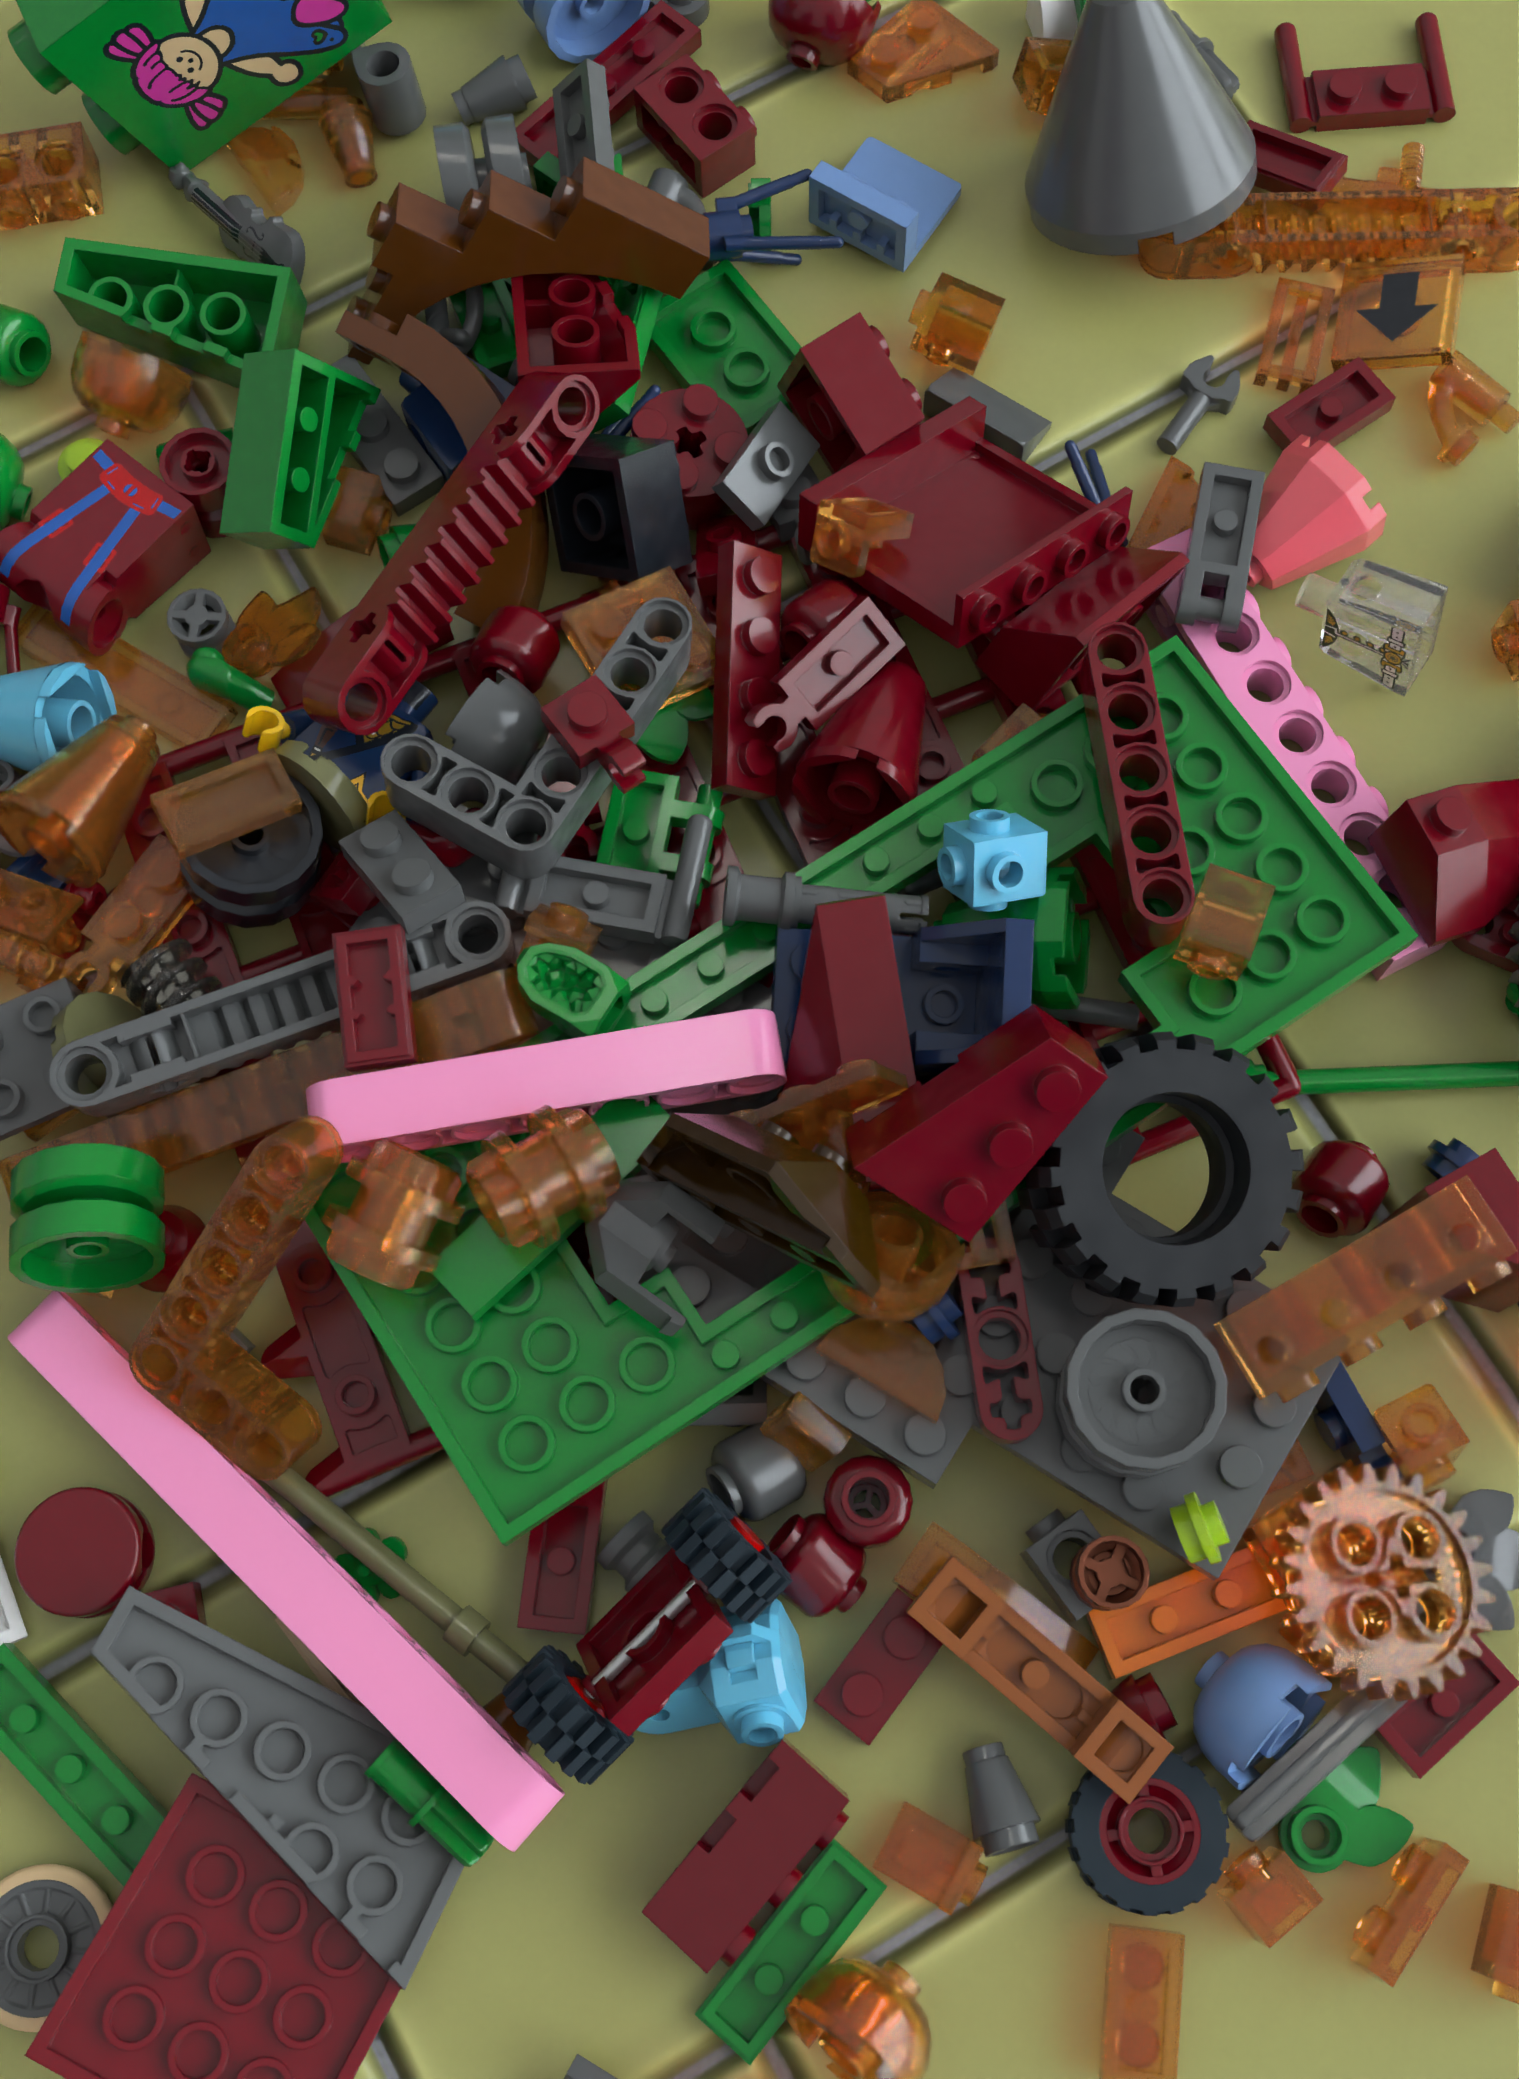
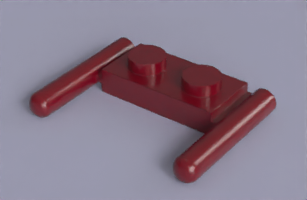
M1425 12L1419 15L1415 21L1422 63L1315 70L1311 72L1310 77H1304L1295 26L1289 22L1278 25L1274 31V39L1290 130L1293 133H1302L1314 126L1315 132L1418 125L1425 124L1427 118H1433L1437 123L1451 120L1455 116L1456 110L1437 16L1432 12Z

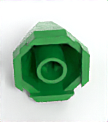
M1049 867L1046 869V893L1043 896L1010 901L1005 909L993 912L973 910L968 907L966 902L959 900L948 904L942 915V920L934 921L933 926L999 918L1035 920L1031 1002L1049 1009H1078L1081 1001L1077 994H1084L1087 987L1090 927L1089 919H1080L1079 913L1075 912V904H1087L1086 886L1077 867Z

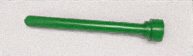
M1250 1059V1066L1245 1071L1248 1075L1266 1074L1272 1082L1279 1079L1274 1072L1266 1071L1263 1064L1254 1065ZM1519 1061L1296 1069L1301 1083V1091L1298 1095L1519 1086Z

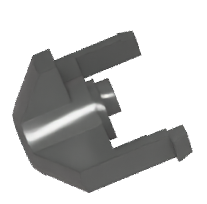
M648 1174L615 1182L607 1191L608 1193L593 1209L585 1223V1236L588 1241L595 1283L659 1328V1333L672 1337L683 1327L687 1318L638 1284L643 1273L651 1268L661 1273L675 1255L677 1247L672 1244V1241L680 1228L676 1224L677 1220L710 1244L716 1240L717 1236L725 1240L735 1228L725 1224V1221L671 1181L656 1182Z

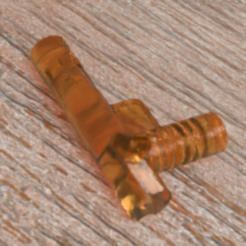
M1410 142L1402 147L1400 169L1380 167L1376 181L1342 177L1326 199L1356 201L1371 205L1434 213L1438 205L1440 189L1421 187L1425 147L1419 142Z

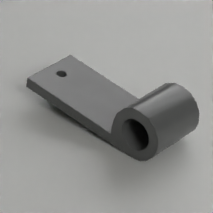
M364 42L351 51L355 71L377 129L384 134L392 136L406 135L416 130L426 117V105L407 50L401 45L392 42L376 43L365 46Z

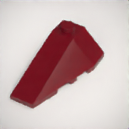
M569 273L531 274L511 277L518 381L526 374L535 371L583 375L594 384L598 392L600 414L641 379L636 327L628 315L623 316L614 303V292L606 280L601 282L596 275Z
M885 894L815 904L801 979V992L794 1031L791 1034L788 1050L787 1081L783 1085L777 1110L778 1125L792 1134L799 1141L800 1146L812 1150L814 1145L819 1143L841 1155L852 1166L848 1176L861 1191L883 1187L853 1168L844 1130L862 1118L867 1123L902 1099L900 1093L916 1083Z

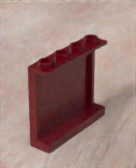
M970 396L799 493V546L957 649L982 633L990 632L999 622L1025 605L1033 604L1042 594L1065 579L1076 576L1085 566L1105 553L1116 550L1125 541L1130 529L1128 517L1133 490L1125 486L1099 504H1095L984 439L987 406ZM975 450L981 454V458L978 459L965 458Z

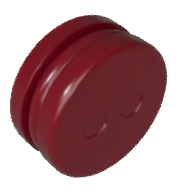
M70 1488L48 1497L29 1514L17 1537L14 1554L15 1570L19 1583L26 1595L43 1610L65 1617L98 1618L114 1612L129 1586L139 1591L143 1589L154 1564L155 1540L151 1525L145 1514L129 1499L98 1488Z

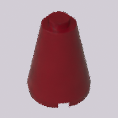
M887 662L832 716L798 759L792 779V791L802 808L817 821L830 826L831 820L834 818L852 825L848 834L855 836L918 796L927 687L922 677L911 666L902 662Z

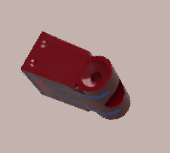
M107 438L31 510L30 521L19 522L0 531V582L23 600L51 611L55 625L92 655L103 656L119 641L126 627L128 617L137 618L211 552L194 504Z

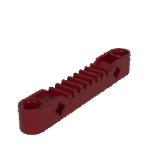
M535 371L526 374L518 382L308 673L303 684L301 698L304 710L312 720L320 725L355 735H369L377 732L387 722L422 672L428 657L426 646L438 642L439 638L434 633L435 629L452 622L453 618L448 613L449 609L462 605L467 601L462 591L465 587L479 584L481 578L476 574V571L481 567L493 564L495 559L490 555L493 548L505 546L509 540L503 534L505 530L520 526L522 520L517 513L522 509L535 505L536 501L533 496L542 493L560 477L594 429L599 418L600 401L594 384L587 377L571 373ZM348 694V700L345 705L346 696Z

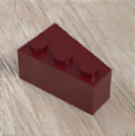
M1035 1004L958 1054L959 1061L924 1085L918 1081L901 1092L902 1099L867 1123L862 1118L844 1130L852 1165L855 1170L967 1242L974 1238L1108 1078L1090 1042Z

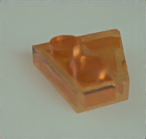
M911 0L869 38L863 50L847 62V73L884 102L891 103L910 97L920 89L932 90L951 84L952 74L978 65L982 73L992 71L998 66L999 49L935 1Z

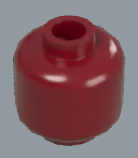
M827 579L814 584L791 601L781 614L780 641L786 655L792 660L857 596H862L861 593L842 582Z
M507 605L498 607L487 617L472 643L469 659L480 684L487 677L496 683V671L501 669L522 683L534 694L543 686L558 658L561 645L556 630L542 613L530 607Z
M1323 1141L1315 1146L1305 1159L1304 1171H1298L1293 1178L1291 1189L1303 1192L1299 1212L1296 1213V1216L1307 1229L1319 1236L1337 1238L1339 1236L1356 1235L1364 1231L1383 1202L1390 1183L1385 1168L1373 1150L1368 1146L1356 1141Z
M872 1455L852 1457L839 1465L827 1481L823 1498L824 1512L834 1531L849 1543L861 1546L864 1549L881 1547L897 1538L910 1519L913 1505L910 1483L901 1469L885 1458ZM866 1492L864 1501L854 1503L856 1496ZM873 1495L879 1501V1511L871 1504ZM866 1509L872 1517H861L856 1511Z
M823 1513L810 1514L805 1518L799 1514L793 1515L779 1528L768 1543L770 1552L779 1558L782 1566L791 1575L792 1583L781 1595L808 1617H822L835 1608L839 1612L845 1613L858 1601L867 1586V1580L861 1576L866 1562L864 1548L851 1544L838 1535Z

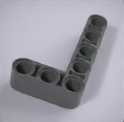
M668 597L654 598L646 601L636 611L593 673V675L596 674L635 722V735L629 738L635 745L686 671L690 662L692 616L687 607L682 603ZM666 636L672 638L673 641L660 643L652 640V638ZM635 684L642 689L627 692L619 689L618 686ZM403 734L393 738L385 745L380 756L387 797L394 809L505 872L522 879H536L545 875L554 867L612 781L597 759L579 769L552 734L516 786L430 738L419 734ZM420 770L427 773L423 778L416 781L400 779L401 776L410 771ZM564 781L576 786L568 792H555L548 788L551 784ZM467 801H477L484 804L480 810L470 813H464L456 809L460 804ZM523 832H533L542 837L539 841L532 844H520L512 840L516 835Z

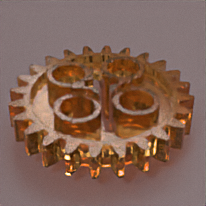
M1362 1463L1348 1468V1472L1342 1468L1323 1475L1324 1483L1319 1481L1302 1488L1301 1491L1306 1502L1300 1501L1288 1505L1284 1510L1296 1527L1282 1528L1274 1531L1273 1537L1288 1549V1554L1269 1560V1566L1276 1571L1286 1574L1287 1584L1271 1590V1596L1290 1600L1293 1610L1285 1614L1279 1622L1282 1627L1301 1625L1305 1632L1295 1648L1296 1652L1302 1654L1318 1650L1321 1656L1317 1664L1316 1673L1320 1677L1337 1674L1342 1670L1341 1690L1347 1693L1360 1691L1365 1688L1368 1700L1371 1701L1391 1699L1392 1695L1396 1702L1419 1699V1693L1422 1695L1440 1693L1445 1690L1444 1681L1460 1679L1466 1676L1460 1659L1478 1658L1483 1653L1470 1634L1492 1631L1493 1627L1486 1618L1477 1613L1478 1605L1496 1602V1595L1479 1588L1477 1579L1492 1572V1565L1474 1562L1471 1552L1483 1542L1482 1537L1468 1536L1463 1538L1459 1531L1468 1515L1467 1512L1460 1510L1446 1514L1442 1510L1447 1491L1444 1488L1422 1494L1423 1475L1417 1472L1399 1479L1398 1469L1395 1464H1389L1373 1470L1370 1463ZM1402 1529L1408 1535L1411 1542V1554L1404 1548L1401 1540ZM1338 1534L1346 1541L1349 1548L1348 1562L1343 1558L1338 1549ZM1431 1569L1436 1575L1434 1582H1414L1397 1587L1386 1585L1337 1593L1332 1592L1328 1587L1329 1580L1354 1579L1370 1574L1373 1576H1385L1407 1571ZM1418 1601L1426 1612V1626L1421 1623L1417 1614ZM1354 1606L1361 1613L1364 1621L1362 1635L1355 1628L1352 1619Z

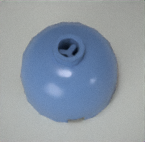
M1267 1643L1249 1645L1241 1648L1230 1658L1223 1651H1219L1204 1664L1195 1678V1683L1202 1691L1194 1704L1193 1732L1202 1753L1214 1768L1234 1787L1244 1791L1262 1775L1254 1768L1255 1765L1264 1757H1273L1277 1761L1296 1740L1304 1736L1326 1703L1316 1692L1331 1690L1332 1683L1309 1663L1286 1648Z

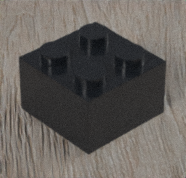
M595 433L590 434L560 477L546 489L561 571L642 583L693 562L689 540V526L686 520L679 476L680 468L674 440Z

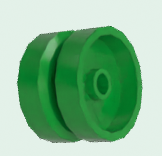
M74 1143L51 1147L22 1158L11 1170L10 1214L16 1221L9 1229V1271L21 1282L44 1290L66 1293H98L129 1288L153 1278L164 1268L166 1256L165 1224L159 1218L163 1213L165 1202L164 1169L155 1158L134 1148L106 1143Z

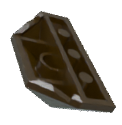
M673 1113L636 1160L656 1182L671 1181L725 1221V1224L871 1298H874L880 1289L881 1281L868 1198L849 1178L848 1174L852 1166L832 1149L816 1143L812 1150H808L800 1146L799 1141L792 1134L768 1120H765L758 1127L734 1115Z

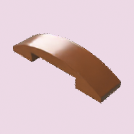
M952 1555L907 1608L906 1612L961 1660H964L1129 1805L1173 1750L1174 1746Z

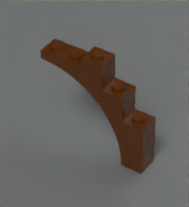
M583 156L571 177L563 175L560 178L551 198L492 169L478 191L471 188L467 192L460 210L399 182L388 203L379 201L371 214L367 227V236L374 239L372 264L369 268L365 284L367 289L362 298L356 295L352 297L347 311L367 320L370 311H373L401 327L407 313L415 317L418 313L442 299L468 288L499 279L552 273L596 275L625 280L681 299L710 259L709 218ZM348 344V357L355 358L367 365L371 363L374 357L357 349L352 344Z

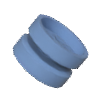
M651 0L517 1L524 12L535 23V28L554 54L561 60L577 64L582 63L586 58L590 60L596 58L647 13Z

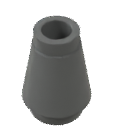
M518 54L506 60L504 55L500 56L461 86V89L451 93L466 126L474 122H481L485 117L527 110L526 103L538 98Z
M1002 1742L982 1745L964 1752L962 1756L966 1766L965 1776L973 1841H981L985 1857L1002 1855L1039 1842L1040 1839L1035 1824L1040 1822L1041 1819L1009 1757L1006 1755Z

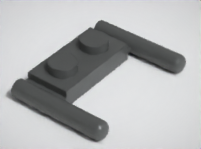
M695 814L688 819L674 880L667 879L666 874L560 856L549 872L536 879H522L502 870L494 905L503 910L508 919L524 917L525 922L654 945L656 940L661 941L666 946L676 948L686 942L689 937L713 827L712 821L703 814ZM523 832L516 835L512 840L520 844H532L537 842L539 834Z

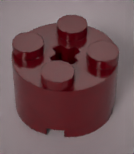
M694 384L685 389L666 391L650 399L635 414L632 420L630 436L674 440L689 530H697V523L726 516L731 508L717 495L712 486L748 438L742 419L728 403L718 397L713 388L705 384Z

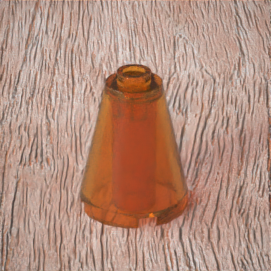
M110 715L0 792V834L23 857L31 848L35 849L39 855L48 860L41 870L53 878L67 884L73 883L76 887H92L98 879L105 875L160 757V749L156 743L157 736L154 730L142 719L133 715H127L126 717Z

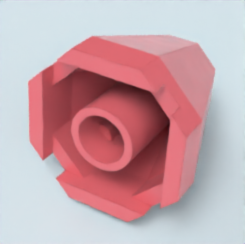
M1301 434L1282 451L1264 482L1247 585L1255 587L1259 584L1273 590L1364 551L1383 534L1387 514L1380 502L1369 510L1363 499L1372 490L1365 477L1328 442L1318 440L1309 448L1310 437Z

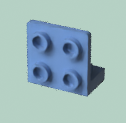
M868 137L842 171L821 160L810 174L809 222L834 236L842 237L845 242L904 273L960 197L961 184L873 137Z

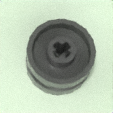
M513 113L484 118L481 125V136L485 157L475 158L470 131L462 121L433 126L437 160L447 205L460 210L467 192L471 188L478 191L491 169L532 189L526 151L520 152Z
M1133 1308L1106 1316L1084 1334L1077 1345L1074 1346L1057 1378L1055 1409L1065 1438L1086 1462L1112 1476L1145 1479L1174 1470L1181 1464L1189 1461L1213 1440L1226 1413L1228 1380L1216 1348L1195 1325L1168 1311ZM1130 1386L1134 1390L1145 1386L1150 1392L1152 1399L1146 1404L1138 1403L1131 1395Z

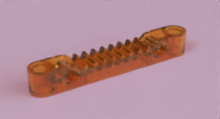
M1519 187L1250 193L1244 203L1232 214L1233 217L1229 221L1227 218L1204 234L1175 246L1173 232L1141 239L1138 254L1140 266L1148 274L1165 280L1225 279L1242 275L1255 267L1257 274L1263 273L1271 264H1277L1279 273H1285L1293 264H1300L1302 273L1309 272L1316 263H1322L1325 272H1331L1339 263H1345L1348 272L1354 271L1362 262H1368L1370 271H1376L1384 262H1391L1394 271L1399 270L1408 261H1414L1415 270H1422L1429 263L1431 268L1436 271L1449 274L1512 272L1519 270ZM1227 252V259H1223L1222 257Z

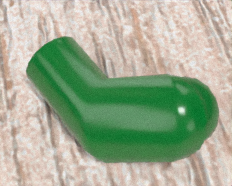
M212 647L196 649L191 656V660L186 665L188 678L194 687L230 700L246 710H250L255 706L270 707L273 703L275 692L225 662L223 655Z

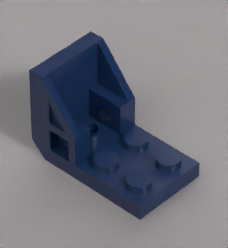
M999 918L921 927L912 937L892 935L915 1074L939 1075L959 1061L958 1054L1031 1006L1035 920ZM778 927L775 931L771 1011L776 1015L785 1066L788 1063L792 1031H794L810 929L790 928L789 930Z

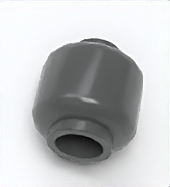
M767 1420V1422L749 1425L718 1442L713 1448L711 1455L712 1466L706 1469V1478L712 1494H716L726 1506L729 1505L747 1521L756 1522L769 1517L803 1496L807 1485L805 1468L810 1465L811 1459L806 1445L794 1430L790 1429L784 1432L778 1425Z

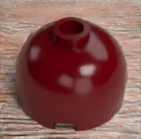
M769 0L768 3L769 26L779 44L788 51L787 59L795 66L807 71H816L818 65L823 67L838 66L856 57L864 49L871 37L881 10L878 0L872 7L865 0Z

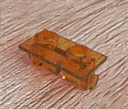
M0 868V929L43 944L49 952L57 955L64 954L65 952H74L81 943L82 933L76 928L71 916L84 903L83 897Z

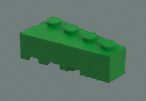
M65 237L53 289L77 325L238 389L240 387L244 353L284 349L298 350L308 303L291 267Z

